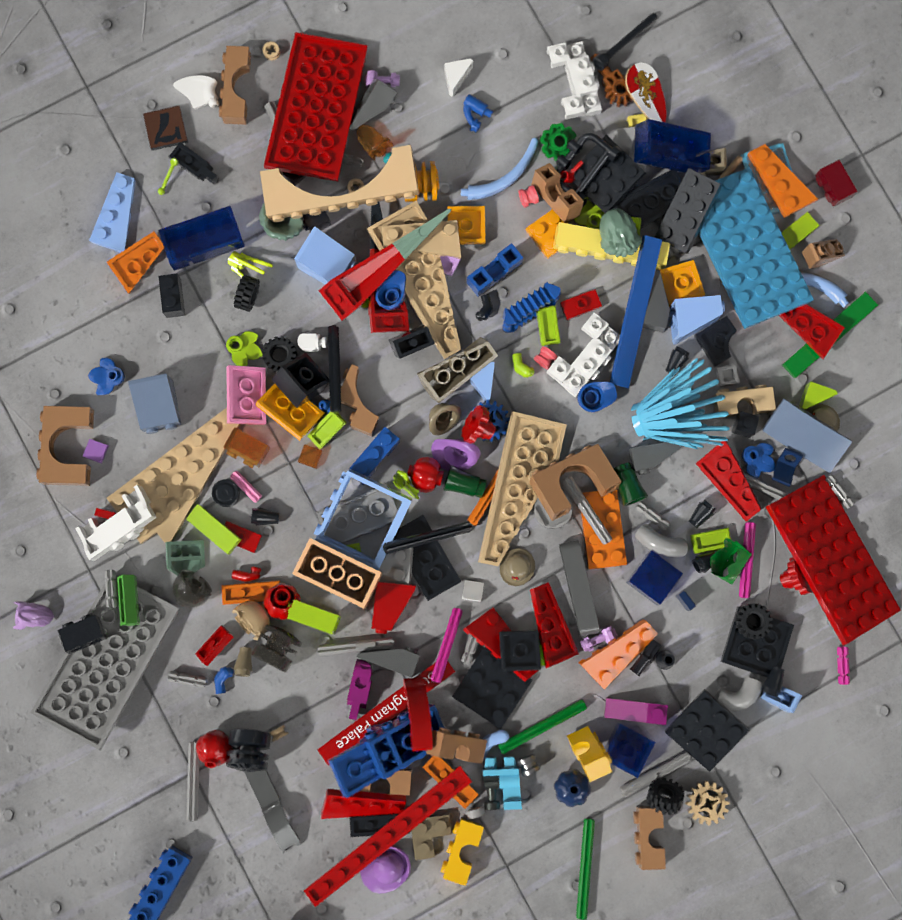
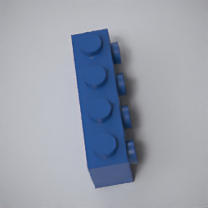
M171 846L168 850L164 849L159 858L161 860L159 867H154L149 876L151 878L149 885H144L139 893L141 897L139 903H134L129 911L131 915L129 920H158L193 857L174 846Z

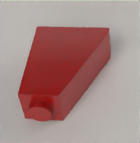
M378 582L371 629H376L375 633L387 634V631H392L413 596L416 586Z

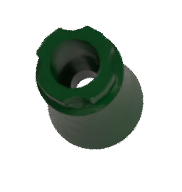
M629 462L614 468L621 480L619 491L624 507L648 497Z
M451 465L443 491L482 498L487 480L480 479L478 476Z

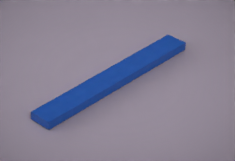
M647 235L642 236V243L639 249L610 382L615 386L629 388L662 244L661 239Z

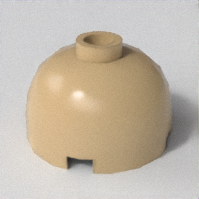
M246 601L233 609L232 612L237 613L235 619L240 627L247 634L252 633L255 635L253 637L254 640L260 639L269 629L270 617L263 603L260 605L254 601Z

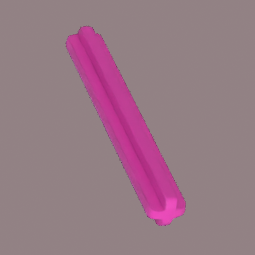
M753 522L745 523L743 547L752 555L741 570L740 598H750L756 533V523Z
M453 608L431 676V681L441 683L462 617L463 610L459 608Z

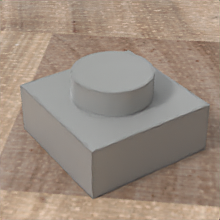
M736 364L716 368L720 387L740 383Z

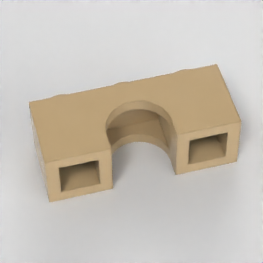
M767 385L755 386V389L739 387L736 388V391L720 389L717 390L718 393L712 396H725L724 400L713 404L715 412L727 411L729 415L726 417H734L738 414L737 405L739 401H747L752 407L753 414L771 413L776 410L773 387H767Z

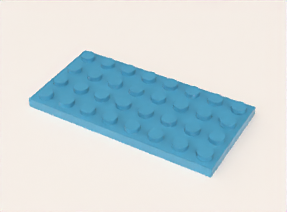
M750 167L715 180L723 184L699 231V235L744 329L811 303L814 299Z

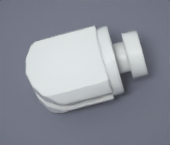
M302 333L299 335L297 343L304 352H318L321 350V347L327 348L328 340L327 337L321 338V335L317 333Z

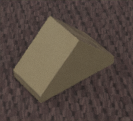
M726 148L693 156V170L702 175H722L727 167Z

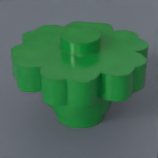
M562 123L552 124L549 130L543 131L540 138V143L543 144L541 152L547 159L553 157L556 162L560 155L566 156L570 150L567 148V145L572 139L576 138V133L571 127L564 128Z

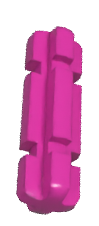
M837 647V655H839L837 664L838 673L840 674L838 676V683L840 685H849L850 676L848 674L850 669L849 658H847L849 648Z

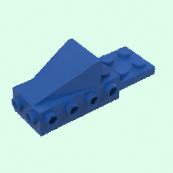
M429 704L432 730L439 731L440 727L445 728L435 705ZM408 711L400 713L397 716L398 718L393 721H387L366 728L367 733L364 734V738L359 740L358 744L328 760L343 797H350L380 778L387 779L393 776L395 772L408 767L412 762L426 756V750L412 751Z

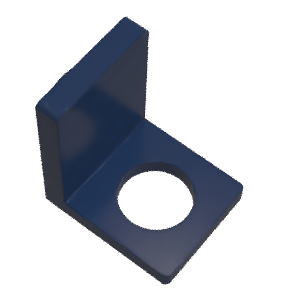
M785 448L776 461L772 480L790 487L795 468L803 458V454ZM792 455L796 460L790 461L785 456Z

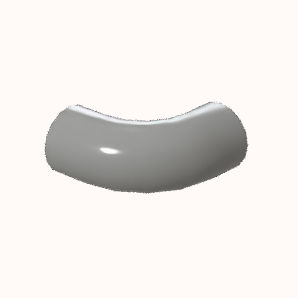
M648 524L641 526L635 534V538L643 546L656 554L665 557H683L687 554L688 544L685 539L663 536Z
M745 677L740 690L732 692L720 687L715 698L729 711L745 710L755 703L764 683L750 677Z

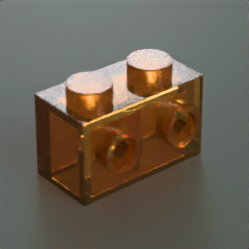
M235 427L223 446L227 450L226 454L234 459L238 456L244 460L243 464L252 469L254 466L260 467L270 450L268 445Z

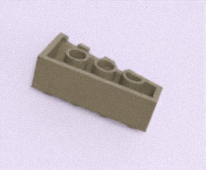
M479 337L459 354L417 373L430 397L440 403L498 357V355L487 340Z

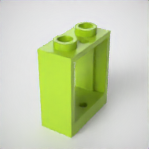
M294 600L291 608L288 609L289 615L287 617L290 620L335 635L341 619L339 615Z

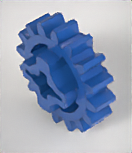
M489 400L486 401V405L480 402L479 405L490 409L489 417L493 414L492 422H495L493 425L499 429L489 439L490 442H493L494 437L500 440V434L505 436L506 432L504 429H508L506 422H509L510 418L505 417L508 414V410L502 411L504 405L497 407V401H494L493 405H490ZM496 411L500 414L502 421L497 418Z

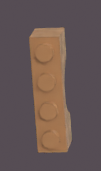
M226 46V52H223L225 70H222L221 73L224 88L220 89V98L223 99L222 106H219V117H222L224 124L246 125L248 107L246 101L235 94L234 86L240 76L250 72L251 52L249 47Z

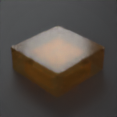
M304 444L298 463L317 469L323 451Z

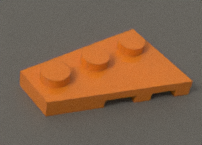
M155 231L107 261V264L129 294L161 254L165 246Z

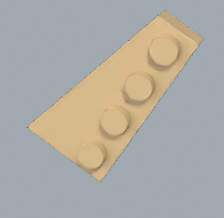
M457 220L442 221L414 251L461 259ZM425 223L382 226L383 247L389 246Z

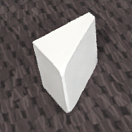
M465 580L462 599L481 602L484 583Z

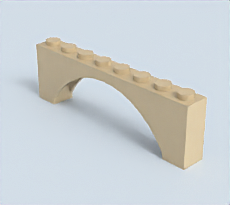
M411 145L392 148V154L388 162L372 181L359 190L341 196H319L303 191L287 181L279 168L260 171L266 216L273 220V222L283 221L287 217L298 219L303 217L304 214L319 215L322 211L327 210L329 212L340 211V208L345 207L355 209L362 204L373 206L378 204L377 202L379 201L389 203L396 201V198L402 197L404 199L415 198V195H419Z

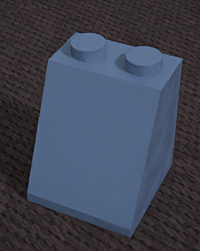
M167 373L128 381L140 430L147 434H154L158 432V429L173 430L177 428V425H182L174 382Z

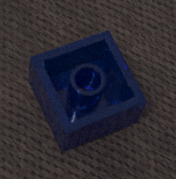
M651 550L645 555L626 583L658 606L661 605L683 573Z
M617 722L605 746V751L608 752L612 765L638 778L656 742Z

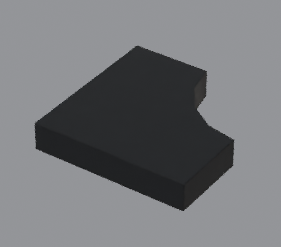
M728 316L723 317L694 335L714 367L732 357L729 351V341L737 330Z

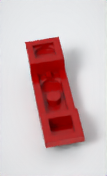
M423 677L403 678L411 727L412 751L432 750L431 717Z

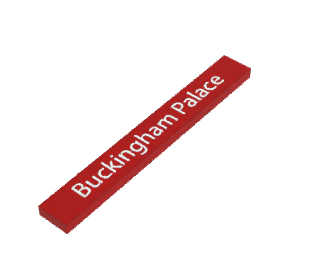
M448 661L441 682L455 673V670ZM436 662L415 677H423L427 693L440 684L431 681ZM404 686L317 749L328 766L330 765L328 760L358 744L359 740L365 737L364 734L367 733L366 728L390 721L408 707Z

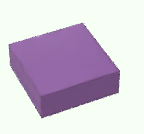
M89 439L82 457L102 464L109 446Z

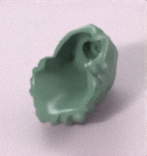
M265 203L261 207L259 221L268 236L287 241L298 236L303 231L302 217L298 219L287 217L283 221L273 222V220L266 216Z
M622 209L607 211L600 221L601 248L604 249L606 254L615 255L616 257L633 255L638 250L637 248L640 246V243H642L641 237L637 234L636 223Z

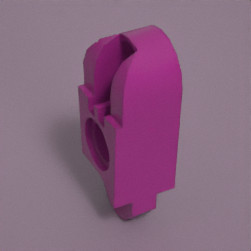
M361 659L356 660L347 697V705H352L349 719L356 721L360 708L366 709L372 685V667L367 661Z

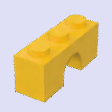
M586 726L567 735L572 751L577 760L581 762L590 782L612 772L609 765L612 763L608 752L605 751L602 742L599 741L596 732H591L589 727Z
M461 818L460 822L456 821L453 833L456 835L454 841H450L447 848V853L450 854L448 860L443 861L440 870L443 873V879L466 886L472 864L463 861L459 853L465 845L479 846L484 825Z

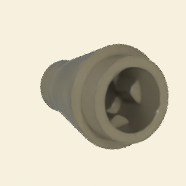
M240 647L233 668L235 670L234 675L250 677L251 672H253L251 648Z

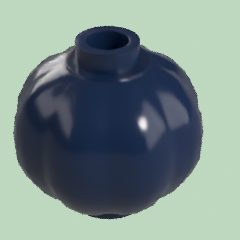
M576 769L561 772L554 783L557 800L568 807L583 805L591 794L588 777ZM572 786H577L574 792L570 791Z

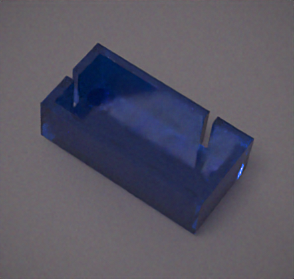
M651 119L635 125L634 162L646 165L652 164L655 167L685 173L688 168L698 173L710 170V153L707 152L696 157V155L710 150V132Z
M231 206L158 230L168 261L174 271L190 266L189 262L191 261L193 264L245 247Z

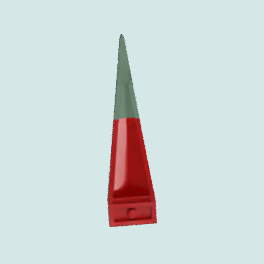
M447 209L409 234L336 276L318 291L342 321L345 320L365 303L452 209Z

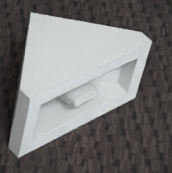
M472 59L444 63V72L450 96H454L472 70Z

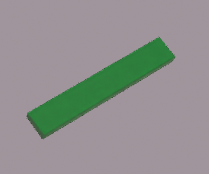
M866 291L833 319V321L845 327L836 342L878 306ZM806 343L784 362L782 366L795 379L820 356Z

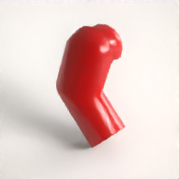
M253 566L250 573L233 570L232 579L244 582L257 580L261 577V568Z

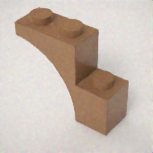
M351 364L350 369L346 368L343 374V379L345 380L341 386V404L356 410V412L353 411L349 418L351 428L372 437L380 419L379 416L370 412L361 402L356 386L359 367Z

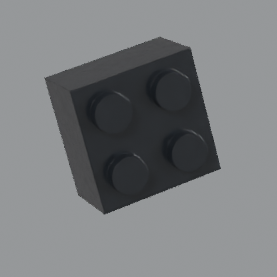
M307 353L283 365L272 378L273 382L296 408L321 394L329 384V378Z

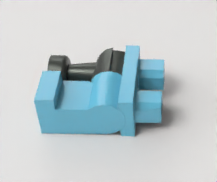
M486 757L485 768H482L483 782L488 796V801L484 802L485 810L500 809V801L496 800L497 789H502L504 810L522 809L519 768L516 766L515 757H504V767H497L496 757Z

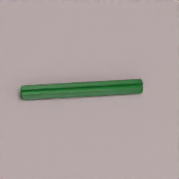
M579 700L518 733L506 742L498 745L501 753L505 754L587 709V706L583 700Z
M589 818L584 819L576 910V918L579 920H586L588 914L595 827L594 819Z

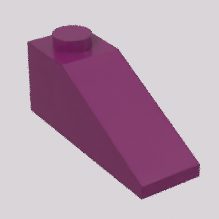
M606 698L604 718L666 725L668 705Z

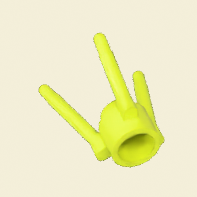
M236 251L228 259V264L232 266L231 270L241 278L244 274L239 269L243 270L246 266L261 274L265 273L262 269L248 263V260L273 267L270 263Z

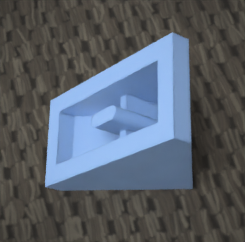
M490 362L469 379V382L485 402L487 400L490 402L495 362Z
M782 686V692L779 693L778 697L763 692L760 698L785 712L794 713L802 695Z

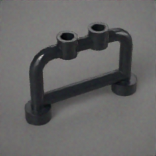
M585 133L577 141L572 139L567 145V148L570 150L566 156L562 154L556 160V164L559 165L556 170L560 174L570 167L573 158L582 151L586 141L591 140L604 150L603 154L575 190L584 201L582 208L589 200V197L583 193L607 159L616 163L623 155L622 149L618 146H610L594 133ZM560 178L562 190L564 192L571 190L572 188Z

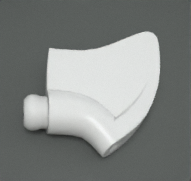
M203 75L189 76L173 84L176 90L190 100L194 110L207 104L211 108H215L214 105H219L218 97L215 93V87L218 82L211 77Z

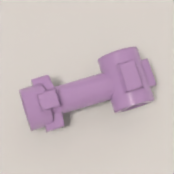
M370 70L365 75L367 88L373 79H378L384 84H391V87L400 86V74L391 73V76H378L376 71Z
M609 625L602 628V634L591 639L588 636L584 637L580 641L584 652L593 651V646L603 641H606V644H608L612 639H617L615 629Z

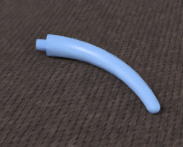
M535 137L531 139L522 159L505 176L491 183L468 185V189L461 188V196H467V200L483 199L509 187L529 165L536 151L538 139Z
M801 272L808 286L823 292L835 304L840 303L843 308L849 304L845 298L847 296L846 292L839 286L823 277Z

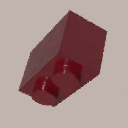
M840 160L821 168L815 175L818 186L822 187L826 200L833 207L852 198L858 192Z

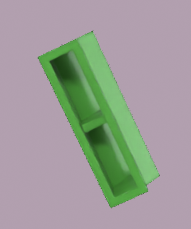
M118 576L121 626L140 625L136 576Z

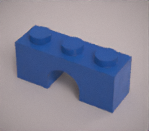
M511 243L500 251L491 263L485 267H479L467 276L466 283L479 297L520 266L524 257Z
M384 427L352 464L350 469L370 478L381 461L386 456H389L400 443V439Z

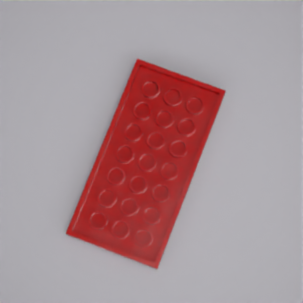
M295 32L264 161L265 169L279 168L281 172L339 181L368 45Z
M825 475L769 504L766 506V509L842 645H846L895 615L901 609L836 494L831 489V485L829 486Z

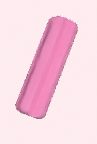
M238 471L231 474V480L253 502L256 503L262 498V495Z

